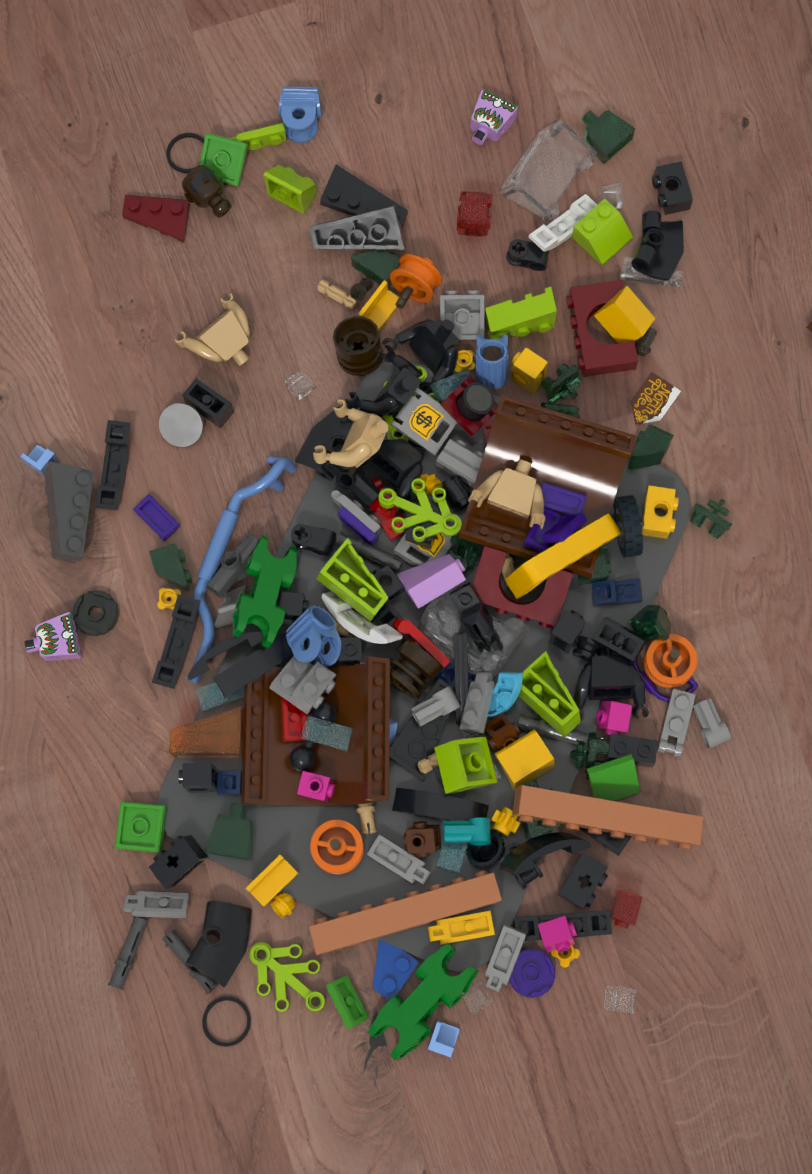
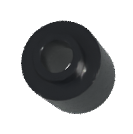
M451 476L442 483V488L446 491V499L453 508L455 507L460 511L468 506V499L471 493L459 477L454 479Z

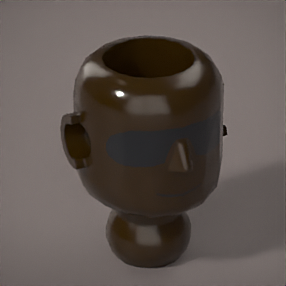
M197 166L183 179L182 188L185 192L184 195L190 203L194 202L200 208L210 206L213 214L218 218L223 217L232 208L230 201L221 196L224 192L222 179L218 178L208 166Z

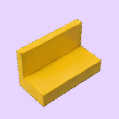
M383 281L358 313V316L371 319L377 325L380 332L398 309L395 303L399 297L389 291L388 283Z
M279 855L245 889L263 907H266L299 873Z

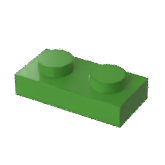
M348 975L326 985L347 1030L369 1019Z

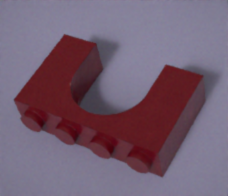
M623 280L571 287L569 295L566 296L567 308L572 310L573 315L570 316L571 329H575L576 336L573 337L575 350L579 349L580 357H577L578 369L583 370L584 377L636 370L638 357L634 341L603 344L592 338L586 325L588 320L624 288Z
M484 546L472 586L485 607L486 604L493 606L496 612L508 614V611L515 613L518 619L530 621V618L537 620L539 625L546 628H552V625L556 626L574 573L560 570L547 578L545 588L538 598L529 602H518L508 597L501 586V573L508 553Z

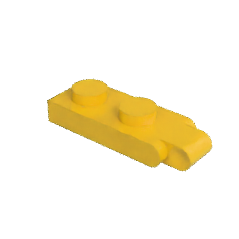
M491 911L437 920L436 926L428 927L430 942L440 940V945L495 935Z

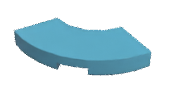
M499 673L487 718L498 716L511 708L519 696L523 673Z

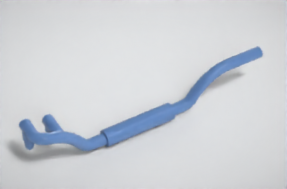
M269 456L267 462L273 465L265 476L260 477L257 482L236 491L229 502L227 510L222 512L197 574L199 579L193 593V599L201 601L199 614L203 623V640L193 666L213 647L215 637L214 621L204 595L207 590V584L215 576L239 518L237 513L244 499L254 496L266 488L281 492L284 489V484L277 478L283 470L289 473H294L297 470L296 463L289 458ZM201 675L192 680L188 678L187 681L198 684Z

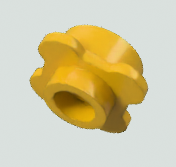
M461 350L458 352L456 372L459 373L462 370L473 371L475 369V363H473L474 353L471 350Z
M161 588L159 590V602L157 603L158 608L161 610L165 608L174 610L177 596L181 595L180 590Z
M572 945L567 950V955L556 950L551 952L552 956L557 957L560 965L564 968L569 967L570 962L580 956V951Z

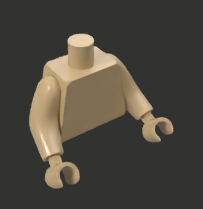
M230 293L228 294L230 300L224 301L220 298L223 308L228 311L196 336V339L189 338L183 331L180 332L184 338L180 341L174 340L180 348H187L193 353L213 362L227 361L232 357L240 366L249 359L242 350L249 342L250 329L245 312L234 301L233 295Z
M339 399L337 404L340 408L333 407L335 414L339 418L348 416L354 423L341 452L327 454L325 447L319 445L315 447L316 453H313L314 460L318 464H323L328 460L330 464L344 467L355 466L357 468L380 449L389 427L378 415L366 413L355 408L350 410L347 408L345 401Z
M519 460L515 471L506 468L504 471L498 470L493 473L478 489L472 491L468 502L471 500L477 501V507H480L482 502L488 498L487 503L525 518H528L530 514V527H533V524H539L541 526L540 529L544 527L545 516L542 489L536 483L535 478L528 476L532 464L527 461Z

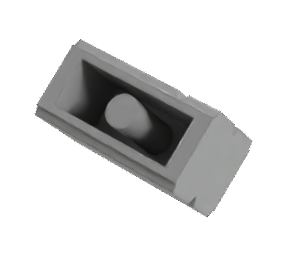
M449 439L436 460V466L455 478L459 477L462 482L474 488L484 454L479 451L475 453L467 449L468 446L461 440H456L455 442Z

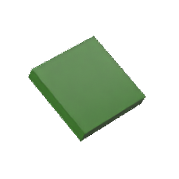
M206 133L199 165L208 166L218 178L222 179L221 182L240 186L249 143Z
M631 754L587 769L593 798L616 801L640 793L635 762Z
M121 801L115 849L160 853L163 846L167 806Z

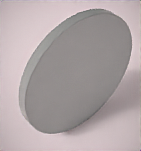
M174 403L162 412L159 419V429L161 435L168 443L177 447H187L194 444L200 438L203 431V420L200 413L191 405Z

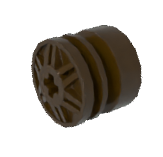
M364 316L349 317L337 325L333 333V341L339 366L346 373L353 376L367 375L378 369L383 359L379 352L383 354L377 325L371 319Z
M404 639L395 650V653L401 660L397 661L389 658L390 666L392 667L390 668V684L402 694L418 700L421 694L416 688L422 691L427 689V686L421 680L422 677L429 681H434L442 671V667L421 647L408 639Z

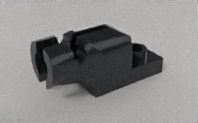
M471 582L450 592L449 596L461 613L460 619L482 657L485 659L490 657L491 647L486 640L488 637L491 638L490 644L495 653L500 652L504 645L492 625L493 618Z

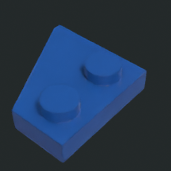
M379 939L372 989L390 1000L398 995L419 964V961L402 949Z

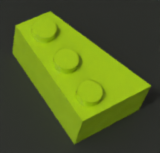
M551 287L545 288V293L534 297L532 293L525 295V300L516 303L508 300L485 308V320L490 339H501L503 334H508V338L516 335L524 337L537 331L545 333L555 327L557 309Z
M347 538L322 568L316 579L371 622L388 600V596L374 575L369 572L363 559L356 553L351 545V541Z
M545 651L522 672L523 680L518 697L565 737L581 722L580 711Z

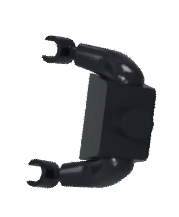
M428 319L420 321L398 333L395 339L386 338L382 342V345L392 342L391 348L393 351L396 350L397 344L400 343L402 345L409 342L410 347L435 374L431 383L424 382L420 386V390L423 392L430 387L427 395L436 393L435 387H440L453 374L456 368L459 339L452 332L455 326L450 320L442 321L439 319L433 321Z
M385 345L388 352L386 354L379 352V355L385 362H392L397 370L374 401L365 399L361 401L356 392H350L351 400L345 399L350 409L360 407L361 411L376 414L379 417L387 414L391 416L406 404L421 383L418 369L405 358L396 355L389 345Z
M401 438L383 440L380 449L361 465L371 464L396 488L399 487L397 496L407 500L412 492V481L421 477L423 470L421 463L424 451L421 446L412 447ZM398 507L395 512L396 516L402 514L403 509Z
M609 647L600 648L597 651L598 656H593L591 662L585 664L577 681L574 702L581 712V721L584 719L582 707L585 706L587 697L588 700L633 698L636 706L632 708V716L638 719V711L642 709L643 717H647L649 711L643 706L646 703L645 684L637 669L630 662H627L625 656L612 655Z

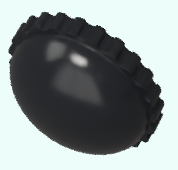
M491 829V844L483 846L467 844L466 855L472 865L480 869L495 866L504 854V839L499 833Z

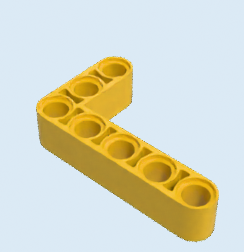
M610 513L572 534L563 542L555 544L522 564L505 579V582L515 598L519 599L532 591L545 579L611 541L622 532Z

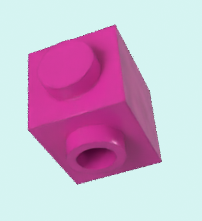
M601 701L600 709L596 715L597 729L605 730V735L628 733L632 705L614 701Z
M303 771L297 794L328 802L329 797L333 798L336 784H333L334 779Z
M566 916L538 924L544 947L548 953L555 950L557 952H564L569 950L571 945L575 944L573 937L577 936L573 921L568 922Z

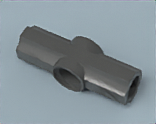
M248 534L235 551L226 553L221 559L222 567L206 586L217 597L222 598L235 581L242 580L248 575L245 573L247 561L259 540L254 535Z

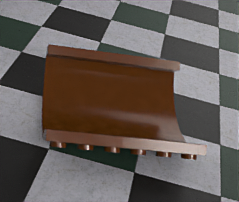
M501 395L473 490L478 489L489 476L498 470L504 471L506 468L515 471L519 460L527 461L532 464L528 476L535 478L536 483L540 487L544 482L587 496L582 510L587 521L572 533L574 534L610 513L626 463L632 455L636 435ZM488 498L482 502L480 507H477L478 502L475 500L469 502L458 538L526 559H531L540 554V552L524 546V542L531 529L529 526L530 514L528 518L493 506L487 503ZM552 510V511H554V512H557V513L563 515L562 518H563L565 515H568V514H565V513H562V512H558V511ZM559 542L550 543L548 548L554 546ZM600 547L562 570L592 578Z
M368 656L364 658V664L326 667L336 674L333 680L336 682V685L329 694L325 692L322 695L324 697L323 701L331 702L336 707L337 719L331 726L322 728L312 749L316 758L315 764L307 772L334 779L333 784H336L333 798L329 797L328 802L297 794L302 772H298L291 767L289 755L294 748L304 746L306 741L283 742L281 696L269 688L284 667L275 666L244 686L241 804L346 806L389 801V658ZM311 711L308 715L306 714L307 738L314 725Z

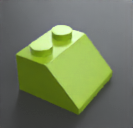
M277 165L266 171L263 175L267 195L302 214H305L317 195L315 182L308 177L303 178L289 167L284 168Z
M604 198L573 226L572 238L603 266L633 239V235L621 213Z
M486 737L453 740L434 747L445 794L498 783Z

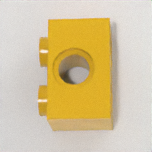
M526 347L522 353L518 352L511 362L513 364L511 380L533 395L546 378L548 362Z
M648 485L642 522H644L642 535L667 539L670 532L674 533L676 519H672L673 511H677L679 497H675L676 489ZM662 509L666 515L660 517L655 514L654 510Z

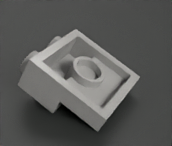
M445 291V295H440V320L447 319L453 322L455 327L452 332L459 340H476L477 334L483 335L484 339V295H480V291H467V295H458V291Z
M293 656L269 688L308 715L313 707L317 710L323 702L324 697L322 695L325 692L329 694L336 685V682L333 681L336 674L319 662H316L315 665L303 663Z

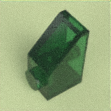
M383 249L354 254L351 257L353 268L379 285L386 281L389 288L392 284L390 274L394 269H398L400 257L394 252L389 253Z
M646 605L628 621L636 633L648 640L666 641L669 638L671 622L667 617V612L660 605Z

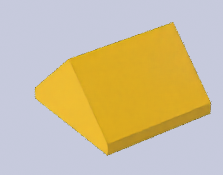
M627 285L593 315L617 343L639 339L655 320V317Z
M535 729L495 753L514 791L516 787L527 785L555 767L554 757Z

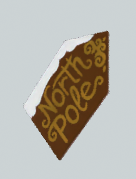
M651 372L631 400L635 424L660 421L681 391Z

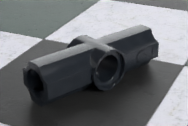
M331 446L326 453L331 454L338 451ZM328 460L322 464L336 477L337 485L341 489L352 491L368 507L379 498L381 491L364 476V470L361 466L357 468L355 466L344 467L330 464Z

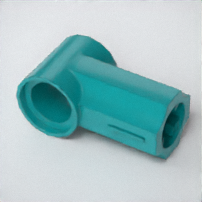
M480 817L469 819V821H444V843H469L475 846L491 844L490 819Z

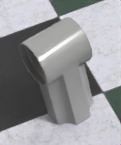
M448 686L432 695V698L425 702L423 701L410 710L415 721L421 727L461 706L451 687Z
M712 699L693 705V711L701 727L703 741L708 749L731 740L730 732L725 722L721 721Z

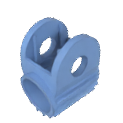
M284 87L282 89L279 100V117H282L287 138L295 143L309 142L317 134L318 118H322L318 87Z
M477 334L476 382L484 384L489 389H501L508 382V334L501 335V339H483V335ZM488 346L501 348V359L497 361L484 359L483 349Z
M315 605L309 606L286 630L287 642L292 649L294 657L299 662L309 663L315 659L316 662L329 667L340 656L342 648L341 638L335 628L334 618L324 608L322 609L320 606L317 607ZM305 640L307 642V649H304ZM329 642L330 650L325 654L324 646Z

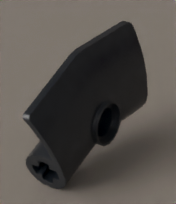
M650 210L642 215V241L631 261V265L636 271L646 276L669 281L684 252L683 221L661 222V214L658 211Z
M333 410L312 428L295 462L314 469L319 476L332 481L335 476L322 464H318L314 460L313 453H316L315 447L321 445L327 451L331 446L334 448L336 444H344L354 422L348 416L343 418L337 417Z
M221 901L207 902L202 936L185 962V966L195 974L204 975L205 973L222 987H226L247 950L252 910ZM215 935L218 938V942L211 943L207 940L206 936Z

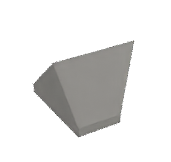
M247 585L228 590L225 593L226 596L223 597L224 602L220 603L221 607L218 608L219 615L214 623L215 629L233 624V613L240 594L245 593L249 595Z

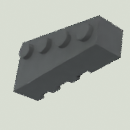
M396 204L309 227L314 249L404 250L406 248Z
M49 462L43 467V476H45L47 513L51 526L53 559L75 563L82 559L84 554L94 471Z

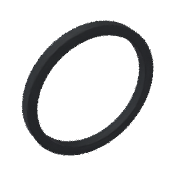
M180 134L169 143L166 155L169 164L176 171L189 173L194 168L182 169L177 167L170 159L172 146L178 140L186 137L196 138L204 144V139L197 134Z
M218 998L210 1003L204 1012L202 1019L203 1030L207 1038L216 1045L224 1047L236 1045L249 1032L251 1025L249 1010L244 1003L236 998ZM225 1000L238 1003L244 1009L247 1017V1026L243 1035L230 1043H222L215 1040L209 1034L206 1026V1019L210 1009L218 1002Z

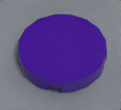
M523 950L519 954L509 983L522 996L530 998L542 996L550 990L554 983L556 975L554 963L547 954L540 950Z

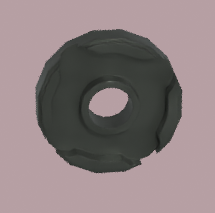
M93 590L78 598L74 604L72 614L75 624L82 632L92 636L106 634L114 628L118 621L119 610L117 603L111 595L104 591ZM96 607L100 608L102 611L100 617L96 619L91 618V610Z

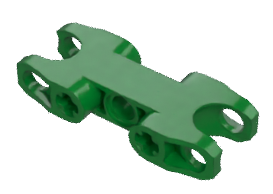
M261 535L251 556L248 558L245 573L254 576L255 579L251 594L241 593L237 600L233 613V635L240 637L247 624H254L263 633L262 646L269 648L283 624L286 609L277 606L276 601L280 586L289 589L293 582L297 568V548L290 546L283 558H276L268 550V537Z
M449 943L429 956L417 969L415 975L422 982L405 1001L398 995L391 998L379 1011L368 1031L372 1037L377 1038L390 1027H395L398 1030L399 1042L390 1055L396 1061H400L423 1043L432 1031L425 1021L442 1002L449 1009L453 1008L467 994L472 982L479 973L475 967L470 966L460 975L450 976L447 964L456 949Z

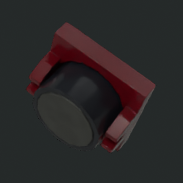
M471 376L440 404L471 437L496 414L498 408L491 390L484 384L477 383Z

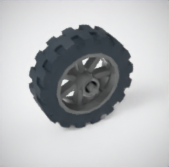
M634 495L615 497L613 504L615 523L622 532L617 536L620 553L623 558L640 556L643 553L642 527L644 522H640L641 518Z

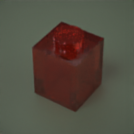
M621 890L617 891L611 912V920L615 921V926L628 929L629 925H635L642 901L641 896Z

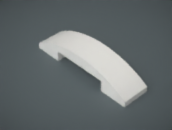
M584 194L571 204L569 210L547 226L544 224L529 234V238L544 252L549 251L569 239L573 233V226L597 204Z
M332 591L322 594L321 598L333 617L355 636L378 644H387L402 639L403 635L388 624L374 625L354 611L349 604Z

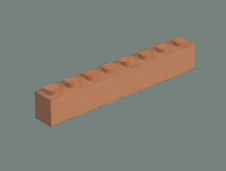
M525 785L515 788L512 816L519 817L521 822L533 823L534 820H540L544 826L556 827L557 824H563L565 829L579 831V827L588 829V833L601 835L602 831L610 832V837L625 838V835L633 836V841L647 842V839L655 840L656 845L669 846L670 843L678 844L677 848L692 850V846L701 845L704 818L702 816Z
M488 870L475 873V878L465 880V877L451 880L452 885L443 887L442 883L428 887L429 892L420 894L419 890L406 893L405 899L397 901L396 897L383 900V905L374 907L373 904L359 907L360 912L351 914L350 910L336 914L337 918L328 921L327 917L314 920V925L309 926L316 955L319 956L500 903L502 898L494 873L489 874Z

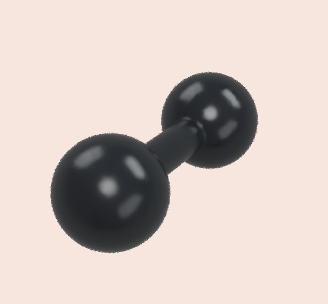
M323 701L317 710L314 707L312 708L311 718L314 725L304 746L294 748L289 755V763L294 770L307 772L314 766L316 758L312 749L322 728L331 726L337 719V709L331 702Z

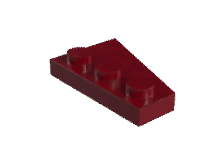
M125 195L122 215L127 220L158 230L161 234L170 235L184 243L190 203L184 199Z

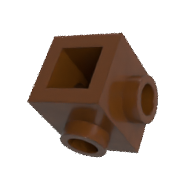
M503 713L485 725V730L489 736L486 738L487 743L492 751L496 749L500 751L518 740V735L521 734L517 725L514 722L511 723Z
M426 821L414 822L413 826L406 829L403 842L404 846L407 847L408 854L415 853L416 857H426L430 853H435L441 849L439 824L427 825Z

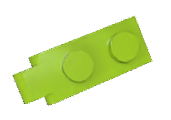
M283 123L239 133L236 137L230 138L249 143L247 150H258L264 146L279 145L287 141Z

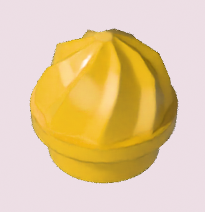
M284 893L275 896L274 901L270 905L279 917L284 918L286 915L290 916L292 914L295 901L291 895Z

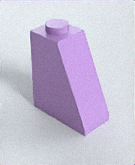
M450 554L397 574L406 593L418 609L466 580L462 574L465 571L459 559L454 560Z

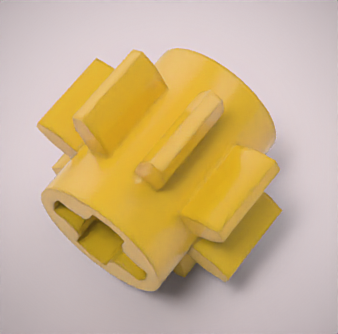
M426 473L421 475L420 479L425 482L426 494L432 496L435 488H442L441 481L435 477V474L428 475ZM416 484L415 488L420 489L422 485Z
M503 807L501 812L496 809L491 818V821L495 823L492 828L507 837L510 832L515 834L521 823L517 821L518 817L512 816V810Z

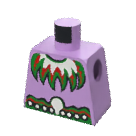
M482 89L471 117L470 129L475 132L472 140L478 145H483L486 138L498 141L517 119L518 107Z
M70 612L36 625L37 637L25 640L27 653L39 651L41 658L45 661L82 658L76 624Z

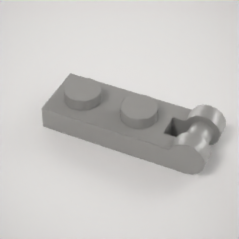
M672 689L657 752L673 753L675 757H681L696 694ZM668 736L677 738L676 743H667Z

